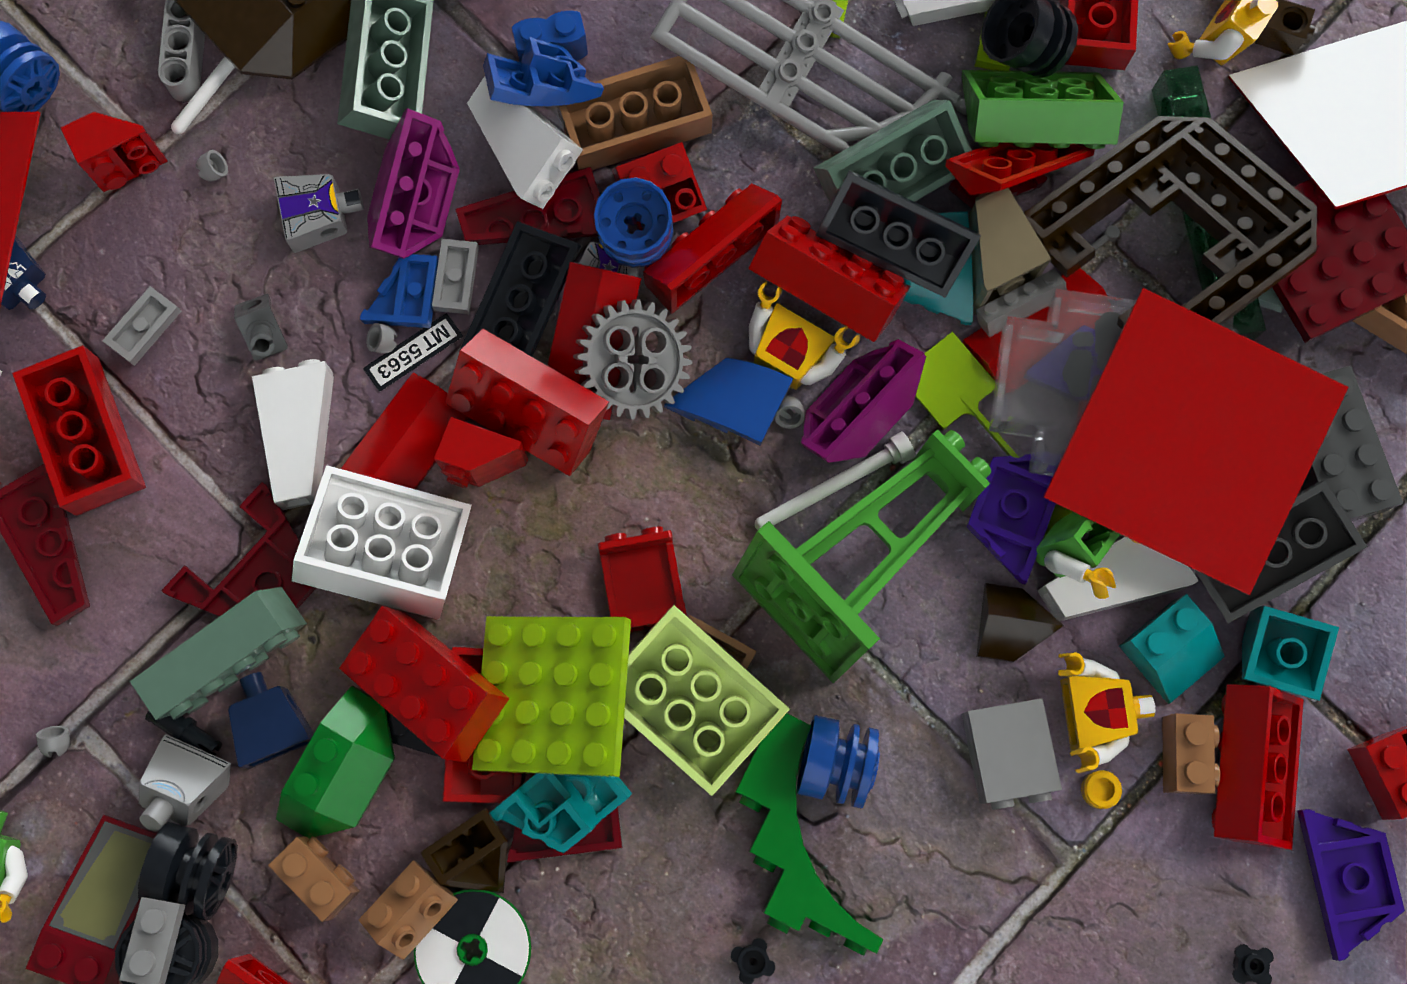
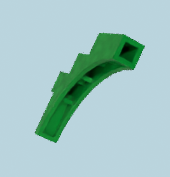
M786 713L757 746L735 793L742 796L739 801L740 804L758 813L762 807L768 809L748 851L756 855L753 863L772 873L776 866L782 869L762 912L769 916L767 924L786 934L790 927L800 931L807 917L811 919L808 927L829 938L832 931L846 938L843 944L845 947L865 956L867 949L877 954L884 939L859 924L834 900L816 874L804 847L797 817L796 781L801 752L811 725Z

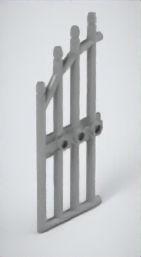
M671 0L650 36L657 43L837 154L851 147L847 145L848 141L863 140L937 98L939 100H950L952 106L957 111L967 115L965 99L960 98L959 94L947 88L953 79L950 74L940 72L937 78L933 79L840 20L844 10L837 6L833 0H782L802 13L793 29L746 0H719L785 42L776 59L687 4L688 0ZM678 16L766 69L768 73L760 87H756L669 33ZM833 32L924 89L925 92L912 105L824 50L823 47ZM816 61L895 110L898 114L878 123L807 79L806 76ZM799 90L856 126L826 130L789 106Z

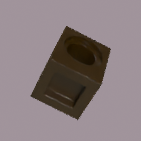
M1276 0L1278 8L1254 43L1293 56L1302 44H1309L1314 34L1316 25L1311 24L1315 9L1287 0Z

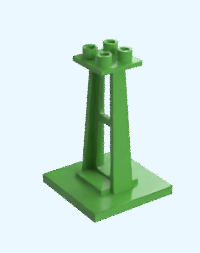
M937 429L922 446L916 457L912 459L913 462L796 549L768 521L756 532L732 574L833 684L880 639L858 614L957 507L965 511L990 484L986 479L991 474V468L988 463L980 457H975L969 462L960 453L965 447V442L953 430H949L943 435ZM927 474L946 495L906 537L898 538L880 520L878 512ZM865 525L871 528L887 545L889 554L843 600L811 564L858 527Z

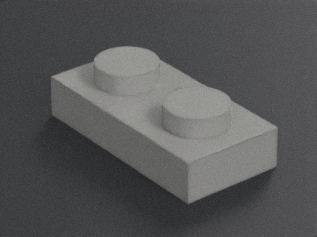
M441 240L432 301L434 311L470 314L479 251L477 242Z
M149 286L102 341L135 366L182 311L170 300Z
M141 897L119 978L120 981L136 984H165L186 905Z

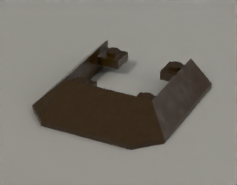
M174 0L231 64L244 75L292 80L347 40L351 0Z
M1157 116L1024 212L1051 257L1050 263L1067 278L1095 258L1096 249L1081 236L1089 228L1129 199L1150 217L1172 201L1219 242L1205 252L1202 257V263L1219 279L1182 307L1220 325L1313 257L1317 251V206L1214 120L1206 117ZM1133 306L1118 317L1117 325L1121 329H1123Z

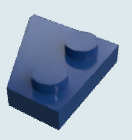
M412 254L404 259L399 258L392 267L391 275L384 279L377 289L379 295L368 311L366 309L362 311L360 320L364 324L371 325L379 323L387 326L431 328L433 317L432 301L439 258L434 255Z

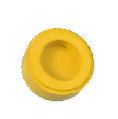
M1099 770L1089 773L1083 779L1081 794L1085 802L1091 807L1108 809L1115 806L1120 800L1122 786L1119 779L1113 773Z

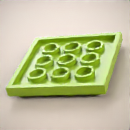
M486 616L481 675L510 699L475 748L472 770L620 777L631 619L626 617Z

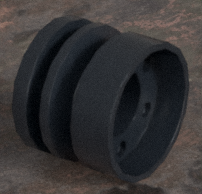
M995 0L988 9L982 25L981 40L983 50L994 61L1037 78L1048 77L1062 69L1070 59L1077 43L1078 25L1075 15L1069 8L1051 0Z
M167 822L153 839L146 854L138 884L139 900L141 901V897L173 903L178 902V904L186 905L183 915L194 913L198 919L210 920L221 906L233 878L238 849L236 840L228 837L218 839L217 834L206 833L199 841L197 829Z
M194 913L183 915L165 984H202L213 972L218 959V938L212 924L207 920L196 918ZM135 921L122 933L115 950V968L119 978ZM121 981L122 984H136V983H130V982Z

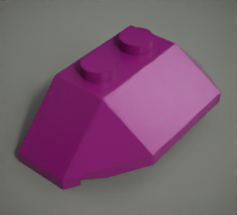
M408 108L405 109L384 150L367 215L369 248L404 259L443 236L460 168L451 145L443 132L445 130L440 120Z
M897 339L889 343L888 347L873 350L854 359L806 410L804 436H802L801 440L803 447L828 463L866 457L913 406L926 360L925 354Z

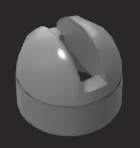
M215 150L207 151L196 161V169L200 170L198 175L206 181L218 180L228 173L225 159Z
M373 324L368 331L366 339L368 350L380 354L393 351L397 346V343L394 342V339L397 338L396 332L387 325Z
M791 396L784 398L775 416L777 424L783 428L791 429L803 423L804 407L799 399Z
M51 726L36 733L38 748L46 757H52L53 752H56L58 757L62 756L70 747L69 729L65 726Z

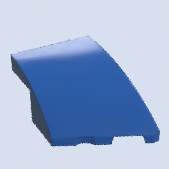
M529 37L521 62L487 53L483 64L490 100L523 106L570 105L601 97L604 90L601 83L590 82L585 77L586 69L579 62L575 61L563 46Z
M725 358L685 387L683 393L678 392L674 395L675 403H665L664 408L689 420L695 421L697 419L726 434L730 431L761 446L792 384L793 378L758 364Z

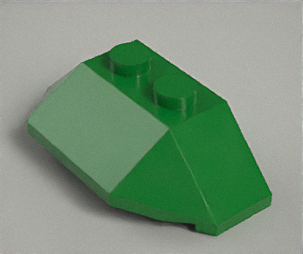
M351 686L320 722L281 791L276 820L308 839L312 836L318 837L356 827L395 760L391 732L386 717L387 710L369 694L355 686Z

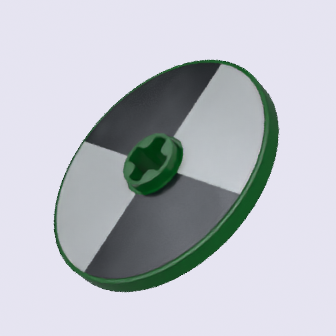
M470 889L453 893L458 901L414 948L415 967L422 984H521L530 964L532 945L527 923L520 911L509 900L494 892ZM478 939L480 941L478 948L483 951L481 957L474 956L471 960H468L466 958L467 950L463 948L465 942L471 943Z

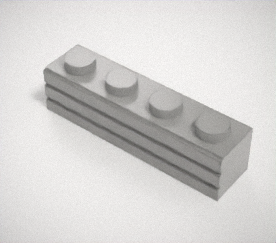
M1052 269L976 309L978 324L991 337L1039 310L1067 297L1066 281L1055 269Z

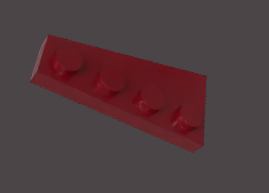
M591 167L566 174L555 190L554 195L543 209L521 199L514 190L456 208L455 210L465 241L477 242L478 245L508 243L517 221L565 239L598 236L595 227L594 211L600 193Z
M42 464L0 489V533L50 623L58 626L89 608L90 603L66 510L59 507L46 467Z

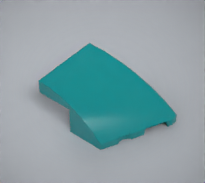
M968 211L938 213L969 228ZM970 254L945 298L904 278V283L911 287L903 301L913 305L920 304L926 310L936 314L941 312L961 320L963 325H971L973 323L972 254Z
M535 774L494 808L490 814L494 820H503L522 829V834L533 839H540L547 846L564 854L590 833L603 818L632 795V792L619 777Z

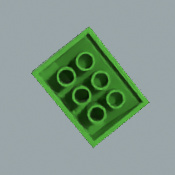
M962 70L968 129L974 142H978L981 146L997 147L1001 142L1013 143L1017 147L1030 148L1034 147L1035 143H1048L1049 146L1054 148H1068L1070 144H1084L1087 148L1102 149L1105 148V144L1117 145L1124 102L1099 72H1056L1048 77L1037 78L1022 71Z

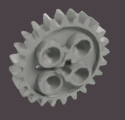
M638 299L632 300L630 309L625 300L617 301V312L611 305L604 306L605 318L599 314H593L591 317L596 326L582 327L583 331L588 335L587 340H576V343L584 348V352L573 355V358L583 361V366L577 368L575 374L586 375L587 378L580 385L585 388L592 387V392L609 401L606 410L613 405V416L620 417L625 409L626 417L628 419H635L638 409L641 417L649 418L650 407L655 412L662 413L661 401L667 404H674L675 401L671 392H684L682 386L678 384L679 379H690V376L682 371L683 366L693 364L692 360L683 358V353L689 351L692 347L691 345H681L680 342L687 332H675L674 328L679 322L677 318L665 321L668 313L667 309H660L654 314L655 303L647 302L642 310L641 301ZM634 326L637 327V334L635 335V339L632 333V328ZM615 330L621 332L623 336V344L618 350L613 349L610 345V335ZM651 332L656 334L658 338V346L652 352L647 349L645 343L646 337ZM628 356H639V362L634 364L628 363ZM617 367L621 372L622 378L620 383L613 387L608 381V374L612 368ZM649 369L655 372L657 378L656 383L651 388H647L644 384V375ZM633 380L635 390L630 392L629 387Z

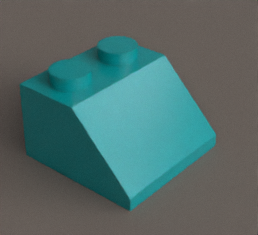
M1187 594L1171 601L1119 645L1120 649L1168 704L1173 702L1225 657L1212 622Z
M1267 606L1257 607L1249 613L1242 639V679L1320 701L1339 627Z

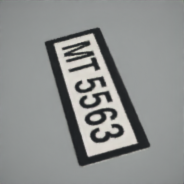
M445 313L432 322L431 328L421 329L397 345L393 351L383 354L363 369L378 391L381 392L462 338L463 335L449 315Z

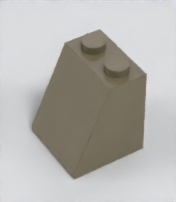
M1009 188L978 195L975 198L976 202L972 210L969 212V229L981 234L971 253L974 315L977 314L976 309L1041 276L1051 261V257Z

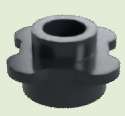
M761 938L754 939L752 944L746 947L737 946L731 952V959L738 965L740 970L739 980L743 984H752L754 979L760 978L763 975L771 976L775 971V963L769 960L766 952L767 943ZM750 958H756L757 963L751 965L749 963Z
M1245 944L1238 945L1234 950V970L1232 973L1234 980L1240 984H1245L1247 981L1257 984H1271L1272 977L1269 974L1270 963L1274 959L1271 950L1264 947L1255 950L1250 949ZM1251 962L1256 963V968L1253 970L1250 968Z

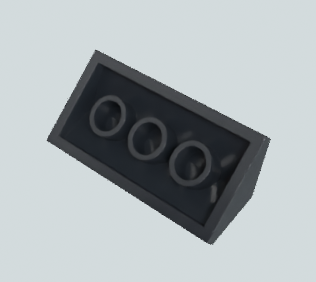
M849 170L834 194L816 236L945 298L979 241L981 234Z
M517 221L460 350L476 334L485 329L532 357L566 282L569 264L575 261L581 245Z

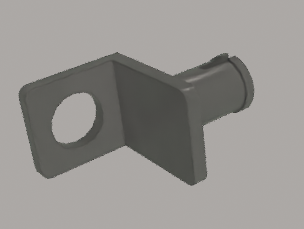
M269 294L261 295L234 306V319L254 360L266 358L288 348L287 342L272 312Z

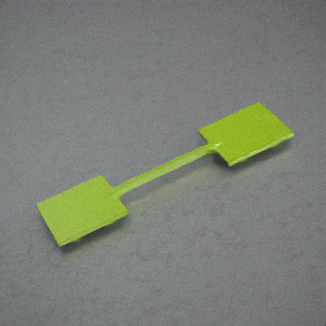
M952 331L924 353L926 360L915 397L943 430L962 415H972L1008 456L1019 458L978 409L979 402L999 385ZM1056 504L1044 537L1058 520L1069 515L1072 511Z

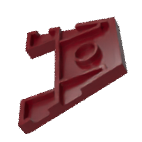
M261 482L239 507L266 529L267 532L219 585L213 589L189 567L184 565L161 590L165 595L220 617L253 592L282 587L298 609L316 588L292 581L293 562L300 540L283 510L274 503L271 489Z

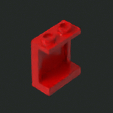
M661 526L641 530L642 535L627 537L626 533L611 534L604 537L605 542L598 543L610 617H626L631 619L630 633L652 629L673 605L687 616L671 530L663 531Z

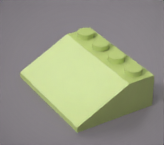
M675 605L668 610L629 652L624 718L711 796L715 794L790 710L786 704Z

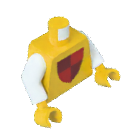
M1224 0L1200 39L1196 40L1195 43L1190 42L1185 31H1178L1172 35L1175 43L1170 42L1167 45L1175 59H1183L1193 53L1194 57L1213 59L1222 66L1258 39L1278 8V2L1276 0Z
M767 281L763 282L758 289V297L761 302L756 303L749 323V350L755 355L754 364L770 368L793 378L790 388L795 390L802 384L812 385L831 376L846 356L845 350L859 343L860 335H856L851 343H847L843 338L844 332L848 329L847 326L840 328L834 337L778 303L773 309L771 304L778 300L782 289L778 286L776 295L769 297L764 292Z
M1077 652L1062 653L1058 655V658H1064L1067 667L1066 670H1058V675L1070 676L1060 680L1071 749L1070 755H1078L1080 757L1081 767L1075 769L1076 773L1094 770L1098 765L1111 761L1129 744V736L1138 734L1137 719L1155 716V703L1150 694L1133 696L1130 681L1120 679L1116 671L1094 660L1085 659Z

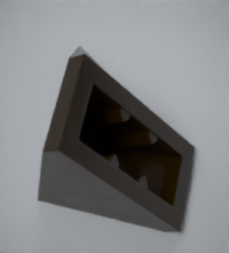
M985 583L976 657L1015 662L1064 625L1024 589Z
M487 808L420 852L440 886L504 893L508 841Z

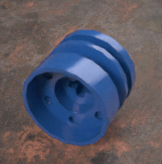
M0 21L1 112H36L50 99L57 87L60 76L59 64L52 56L43 52L38 45L31 43L24 34L10 23Z
M635 177L620 179L608 186L598 198L594 211L595 227L599 242L611 259L620 265L636 268L649 266L662 258L669 249L673 237L671 204L663 190L651 181ZM637 221L641 222L643 231L636 230L633 234H630L628 224L634 226Z
M814 715L803 752L797 794L823 799L829 784L836 785V803L844 804L850 788L852 789L851 807L862 809L868 793L874 786L880 759L878 746L879 729L867 728L863 742L859 743L860 725L853 724L846 740L840 739L839 720Z

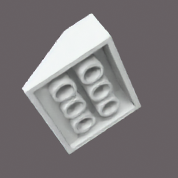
M326 465L294 558L292 581L440 620L472 505Z

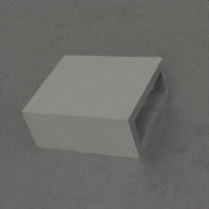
M1043 698L962 713L980 804L991 803L992 810L1015 806L1014 798L1028 796L1029 803L1052 800L1051 792L1062 790Z

